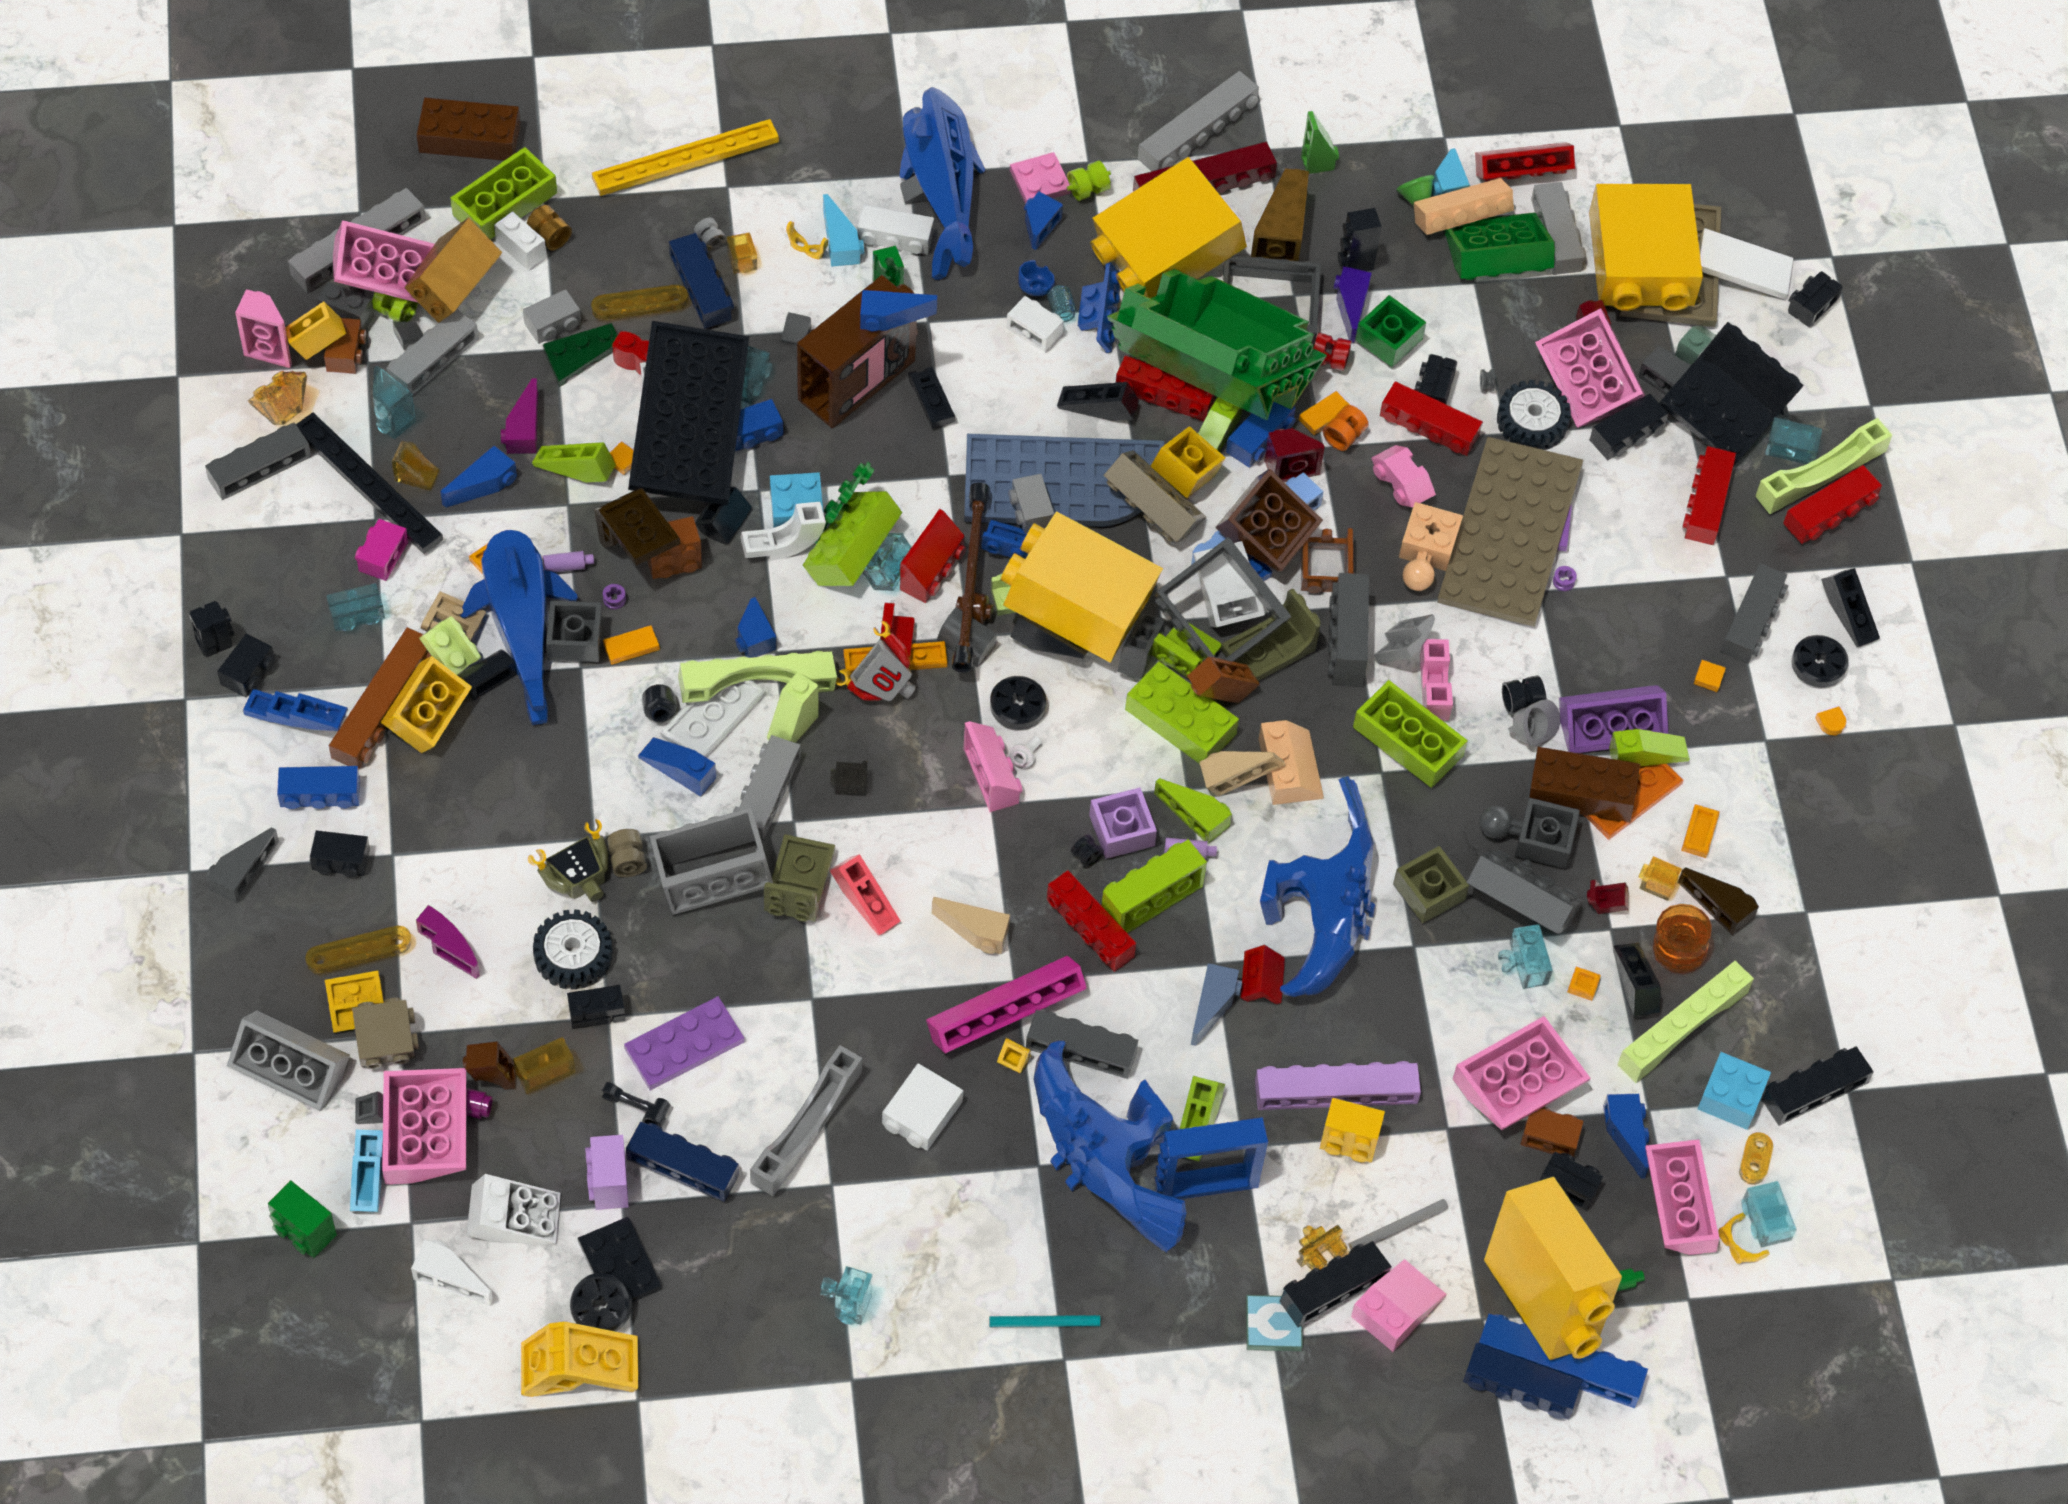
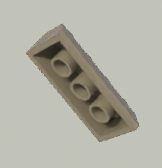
M1134 450L1122 453L1103 475L1108 479L1106 483L1117 492L1120 490L1126 496V502L1133 508L1138 507L1144 512L1143 517L1152 525L1157 524L1163 530L1161 533L1171 542L1182 541L1207 516L1151 468V465Z

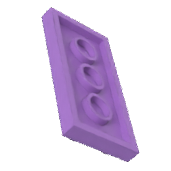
M719 996L625 1043L624 1049L651 1091L745 1042L744 1036Z

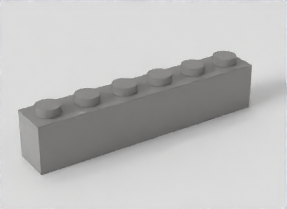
M1238 71L1140 143L1137 159L1150 171L1173 166L1181 158H1186L1194 148L1202 146L1213 134L1221 132L1229 122L1236 121L1244 111L1252 109L1258 102L1259 86L1241 71Z
M405 188L400 192L394 193L381 204L373 206L371 210L363 215L355 217L351 223L403 235L426 220L424 205ZM338 229L288 260L290 275L307 293L334 278L333 249Z

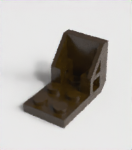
M638 488L594 510L599 541L602 546L607 548L619 543L636 566L680 545V537L642 488Z

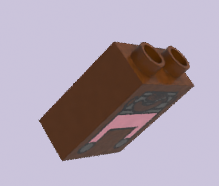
M883 275L863 289L915 294L905 284H899L896 287ZM862 291L797 342L798 401L832 429L915 362L916 337L918 336L917 321L886 331L860 329Z

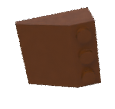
M1268 469L1255 478L1215 528L1225 538L1229 537L1233 543L1242 541L1246 553L1276 571L1282 572L1323 519L1271 469Z

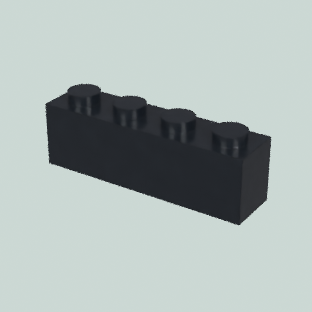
M1857 1046L1849 1050L1843 1048L1826 1061L1825 1059H1820L1805 1071L1799 1069L1782 1082L1776 1080L1766 1087L1762 1101L1778 1126L1868 1084L1874 1071Z
M1373 1241L1366 1245L1361 1243L1352 1248L1348 1255L1344 1257L1339 1255L1333 1258L1326 1267L1311 1270L1304 1279L1289 1282L1284 1286L1279 1302L1296 1326L1300 1327L1369 1289L1386 1275L1392 1266Z

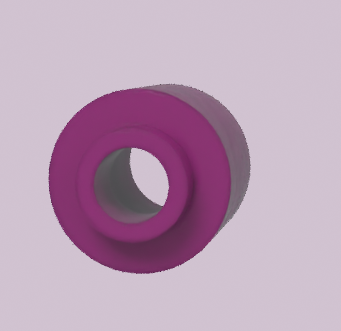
M466 1088V1116L477 1119L482 1117L488 1118L492 1108L493 1097L487 1096L486 1092Z

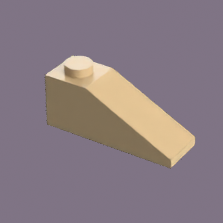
M1221 751L1212 753L1208 758L1199 762L1206 788L1218 797L1285 766L1284 760L1273 752Z
M933 897L932 914L975 948L989 954H1002L1009 930V914Z

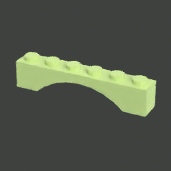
M1876 418L1859 427L1842 443L1820 458L1795 469L1779 470L1762 479L1755 497L1768 513L1772 514L1885 453L1892 434Z
M815 651L805 654L789 653L779 656L764 655L762 657H738L727 660L713 659L701 662L692 660L680 663L678 680L682 703L708 701L726 687L748 680H775L788 683L797 672L818 685V692L834 691L837 675L832 651Z
M1734 961L1625 1048L1617 1065L1637 1083L1650 1073L1697 1027L1717 1013L1730 1008L1749 992L1754 978Z

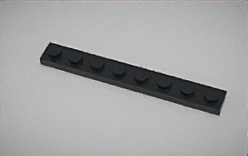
M314 412L296 424L309 445L388 521L406 528L408 540L423 554L443 540L441 532Z

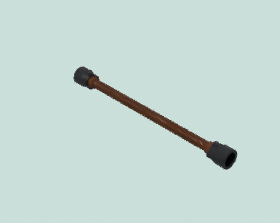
M982 482L973 483L970 486L969 506L972 508L973 514L960 642L956 646L952 659V669L960 673L971 671L973 665V648L969 643L982 512L986 509L990 493V487Z

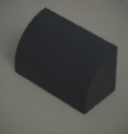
M730 487L728 506L708 503L695 524L709 538L723 544H728L752 506L737 487Z
M500 649L457 676L472 686L468 695L474 701L515 676V662L508 653Z

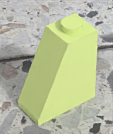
M799 672L787 683L781 691L767 735L768 740L773 735L796 743L819 717L818 685Z

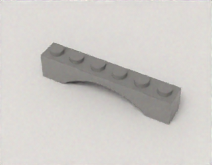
M839 1045L826 1063L814 1088L794 1119L781 1135L764 1149L751 1167V1184L774 1197L861 1075L862 1057Z

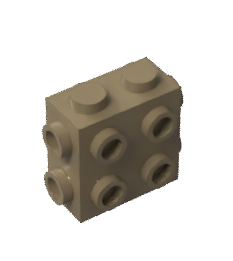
M390 998L385 1000V1003L363 1002L358 1004V1007L352 1008L361 1067L366 1066V1068L373 1069L381 1067L382 1063L388 1062L405 1064L410 1061L409 1059L415 1058L414 1050L419 1049L417 1033L411 1034L410 1024L415 1023L413 1007L408 1008L406 1000Z

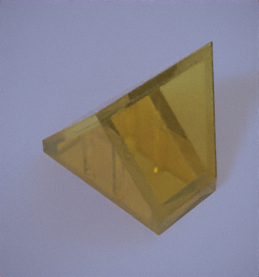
M401 441L392 459L394 480L396 482L431 490L440 469L428 461L413 442Z

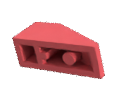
M860 854L849 857L829 870L842 892L877 935H881L901 922Z

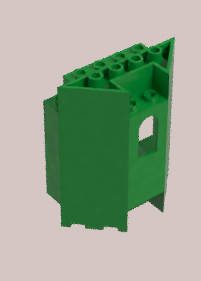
M1176 269L1170 270L1162 274L1156 296L1152 298L1144 296L1146 287L1140 284L1125 288L1120 310L1107 316L1108 321L1114 325L1112 331L1115 338L1120 341L1118 344L1119 350L1268 421L1273 401L1290 410L1293 408L1327 356L1313 349L1312 340L1314 334L1307 330L1309 321L1211 275L1197 280Z

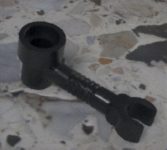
M606 1082L602 1089L604 1092L602 1098L607 1101L622 1102L646 1112L642 1119L643 1123H653L663 1128L666 1122L665 1116L671 1107L667 1100L657 1098L654 1103L624 1092L611 1082Z

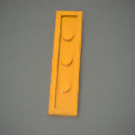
M945 641L912 644L909 669L946 668ZM873 647L843 649L845 669L849 670L852 674Z

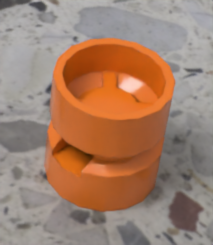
M1346 405L1323 428L1324 438L1333 448L1345 451L1368 428V420L1357 407Z

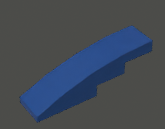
M255 689L252 690L243 708L244 715L292 727L325 731H338L348 711L347 707L301 693L295 697L278 691L272 695Z

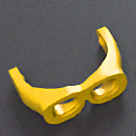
M789 221L786 226V232L791 247L799 252H804L811 258L821 259L828 247V239L824 237L820 245H808L806 239L795 230L794 222ZM796 242H801L804 246L801 247ZM815 249V250H817V251H816V252H811V251H809V250Z
M1743 1212L1731 1218L1718 1230L1719 1237L1726 1246H1730L1731 1256L1738 1264L1742 1262H1757L1770 1254L1768 1250L1753 1254L1743 1250L1734 1242L1731 1227L1746 1217Z

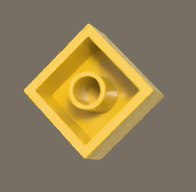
M1189 426L1161 447L1150 467L1183 496L1188 498L1216 476L1226 457Z
M1332 1098L1319 1149L1325 1150L1331 1155L1341 1154L1351 1157L1357 1162L1367 1161L1372 1163L1385 1111Z

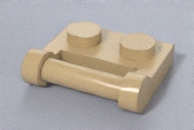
M439 591L420 629L428 632L438 624V622L434 621L435 618L443 621L452 616L460 623L462 629L466 631L465 635L472 642L485 618L486 611L479 610L469 618L463 619L460 615L463 613L464 601Z

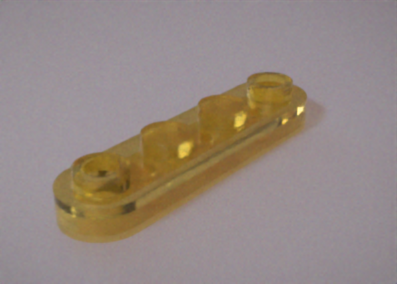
M668 285L598 295L591 303L592 314L597 319L609 320L680 310L688 303V291L681 285Z
M397 925L317 945L307 951L305 956L306 964L311 972L323 974L402 954L411 947V934L407 928ZM397 940L403 941L401 944H394ZM318 960L324 961L322 964H316Z

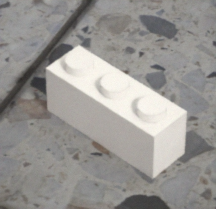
M863 205L857 227L858 239L863 240V243L867 245L873 244L884 247L896 245L897 249L928 255L934 233V217Z

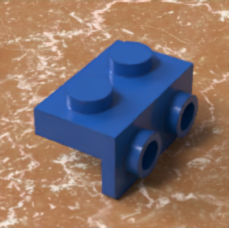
M991 520L987 531L982 535L981 549L992 554H1001L1010 558L1015 553L1026 559L1028 554L1020 550L1027 534H1024L1021 528Z

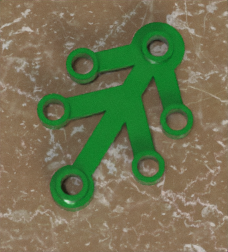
M870 462L860 463L852 474L855 476L850 482L845 479L839 487L838 492L841 494L838 500L835 502L831 499L823 510L826 513V524L823 532L828 528L826 526L832 524L836 519L842 506L853 495L859 483L864 485L869 480L875 470L870 466Z

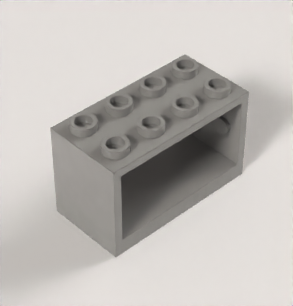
M752 807L738 809L730 814L714 816L705 821L694 824L689 823L683 827L670 831H661L656 835L650 836L662 886L672 915L762 890L766 882L773 883ZM753 841H756L757 844L755 853L671 877L666 872L665 866Z

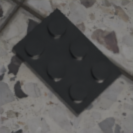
M629 1217L578 1237V1243L592 1273L611 1274L621 1279L631 1293L632 1302L662 1290L658 1277Z

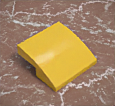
M378 971L325 980L333 1033L355 1029L352 1008L358 1007V1004L363 1002L384 1003Z

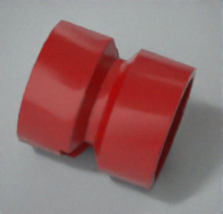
M1318 333L1314 349L1327 355L1321 366H1325L1328 363L1331 368L1344 371L1352 341L1343 338L1333 340L1331 335ZM1332 349V353L1328 354L1326 350Z

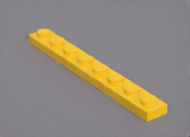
M771 119L592 172V180L599 195L603 196L778 143L779 136Z

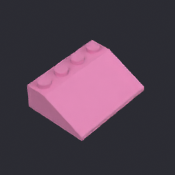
M342 220L334 241V282L417 302L404 287L434 246V243Z
M1602 309L1535 342L1557 388L1562 391L1561 396L1565 395L1567 403H1570L1571 416L1577 428L1614 415L1645 397Z
M1545 1016L1457 1064L1453 1075L1454 1082L1467 1100L1501 1130L1591 1079Z
M465 1068L384 1071L382 1171L385 1184L416 1183L466 1170Z

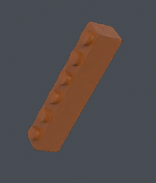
M408 627L405 629L328 745L331 759L347 766H358V770L363 763L368 762L373 747L376 743H380L385 735L386 726L381 721L418 664L431 656L419 639L424 634Z

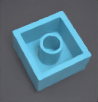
M820 472L770 476L773 528L786 523L793 516L796 504L821 502L823 510Z
M1720 1052L1698 1110L1748 1130L1771 1072Z

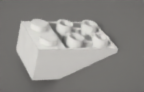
M1242 541L1234 543L1249 562ZM1212 549L1193 553L1195 562ZM1223 554L1198 572L1210 627H1220L1265 615L1261 601Z
M484 1174L472 1185L466 1236L490 1242L555 1245L561 1193Z

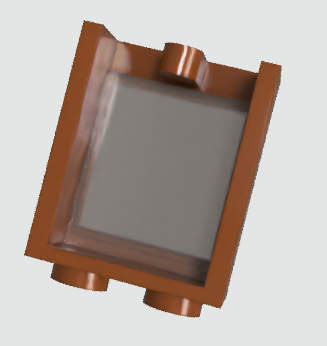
M1348 528L1346 538H1332L1331 529H1323L1321 537L1308 538L1301 547V591H1308L1310 593L1332 592V583L1337 582L1339 573H1353V528Z

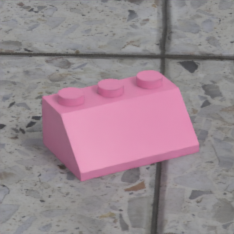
M246 289L235 312L244 356L291 368L292 362L284 320L269 295L263 292Z
M970 721L966 722L963 749L989 812L1019 804L1022 785L1019 778H1014L1013 764L1010 757H1006L1003 752L1005 746L1002 737L996 735L993 727Z

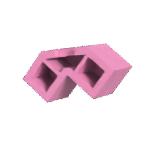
M1394 445L1371 458L1374 464L1373 471L1379 480L1392 483L1394 488L1393 495L1399 505L1412 508L1415 502L1421 503L1436 494L1428 472L1423 466L1417 467L1411 460L1413 458L1411 451L1407 447Z

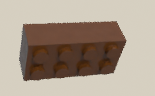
M424 97L417 130L419 153L505 161L514 155L520 130L519 106Z
M1537 747L1529 798L1580 810L1579 814L1594 815L1598 818L1630 823L1640 764Z

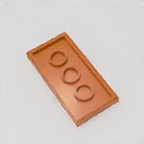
M1668 764L1640 766L1630 823L1598 818L1594 815L1584 816L1610 840L1681 786L1683 779Z

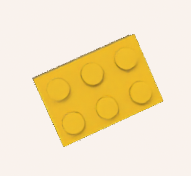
M430 656L418 664L381 723L420 753H423L435 746L472 686L433 656Z

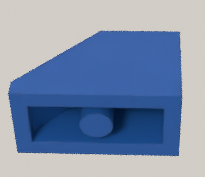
M1040 191L1033 198H1029L1024 206L1026 211L1025 224L1031 246L1034 250H1037L1062 219L1063 210L1062 203Z
M756 597L750 599L738 625V638L735 639L740 653L744 652L748 658L759 657L776 650V635Z

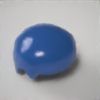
M1035 260L1023 262L1019 267L1018 284L1026 294L1040 297L1047 295L1053 289L1055 279L1048 266L1039 267Z

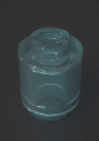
M1062 285L1054 286L1047 294L1051 311L1059 315L1064 322H1068L1075 317L1076 312L1071 290L1069 287Z

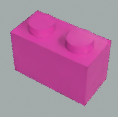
M378 519L375 526H371L368 530L364 545L359 546L357 549L355 560H357L358 570L387 581L408 544L406 528Z

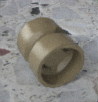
M621 829L610 834L607 838L609 853L612 856L613 873L618 877H633L644 872L647 864L644 852L641 851L643 845L640 832L635 829Z

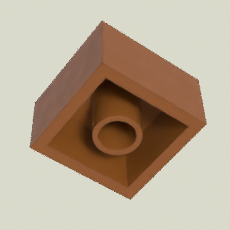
M693 516L668 522L680 537V545L647 560L653 579L668 578L674 574L690 573L702 568L701 541Z

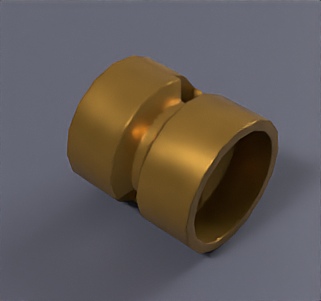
M543 205L535 209L526 223L545 240V246L549 250H557L562 247L572 234V228L562 218H559V215L549 205Z

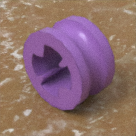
M1569 566L1557 568L1553 577V585L1556 589L1560 591L1571 590L1575 585L1577 577L1575 570ZM1566 576L1569 578V580L1565 579L1564 581L1560 579L1565 578Z
M618 584L606 586L603 590L604 605L612 610L623 607L626 602L624 588ZM611 594H617V599L612 600Z

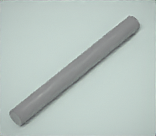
M1445 1199L1439 1200L1348 1244L1351 1250L1358 1244L1366 1245L1371 1241L1376 1243L1448 1209V1204Z

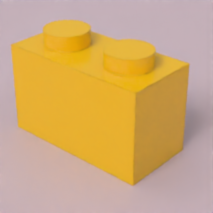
M324 301L285 327L289 344L305 360L319 353L322 349L346 334L341 317Z

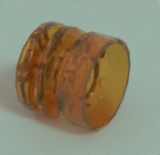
M1689 904L1672 905L1662 911L1657 919L1653 941V953L1657 962L1663 968L1676 973L1692 972L1702 966L1707 958L1712 925L1709 917L1701 909Z

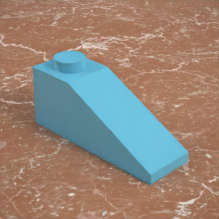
M823 194V214L831 267L860 264V254H864L863 240L858 239L857 229L830 196Z

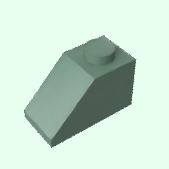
M1692 326L1679 341L1675 356L1685 363L1692 365L1716 334L1703 326Z

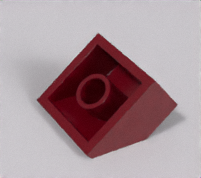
M1293 428L1278 429L1268 434L1264 461L1267 470L1271 469L1283 482H1287L1292 477L1296 478L1303 472L1308 477L1318 476L1321 471L1325 447L1322 442Z

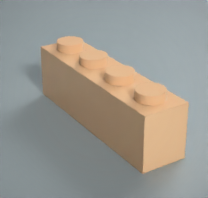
M1501 178L1414 202L1415 223L1426 235L1514 211L1513 189Z

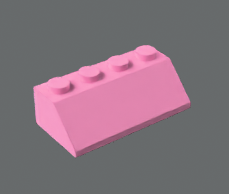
M1700 1140L1645 1146L1664 1248L1688 1255L1717 1252L1719 1235Z

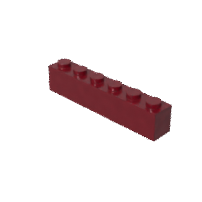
M1268 142L1193 160V163L1218 193H1223L1237 187H1245L1260 181H1268L1275 178L1277 161ZM1173 166L1134 176L1133 192Z

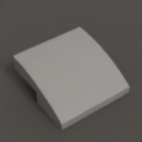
M1430 614L1402 620L1385 633L1389 643L1374 654L1378 664L1412 657L1429 636L1435 621L1434 615Z

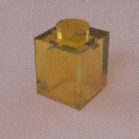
M750 232L728 236L727 253L733 273H747L757 270V253Z
M1653 856L1650 864L1644 863L1638 878L1642 879L1639 889L1668 901L1682 868Z

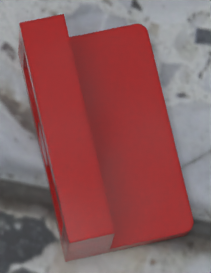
M884 603L882 621L889 624L890 634L894 633L901 641L910 659L915 618L895 616V603ZM883 624L881 626V634L886 630Z
M1266 945L1244 951L1241 999L1249 1002L1264 997L1274 1004H1280L1282 1001L1280 987L1283 985L1284 956Z

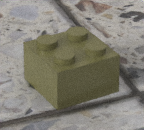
M1440 846L1396 869L1393 881L1395 888L1422 924L1465 901L1469 888L1467 881Z

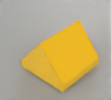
M1006 1038L997 1063L1021 1073L1031 1057V1050Z

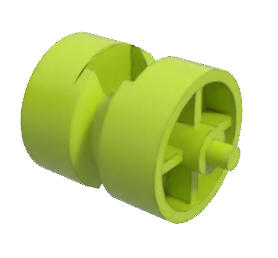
M1100 160L1088 164L1087 170L1077 168L1067 173V180L1070 185L1067 186V190H1071L1073 196L1078 201L1090 197L1092 191L1096 194L1107 191L1111 188L1109 177L1111 172L1110 170L1107 171Z
M374 292L372 298L373 309L385 316L388 315L390 319L396 322H409L416 315L418 302Z

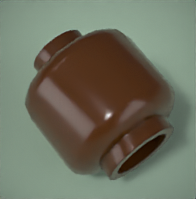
M974 592L972 618L984 625L987 619L991 620L994 605L990 604L989 597L986 594ZM964 594L962 597L959 596L956 602V607L963 611Z

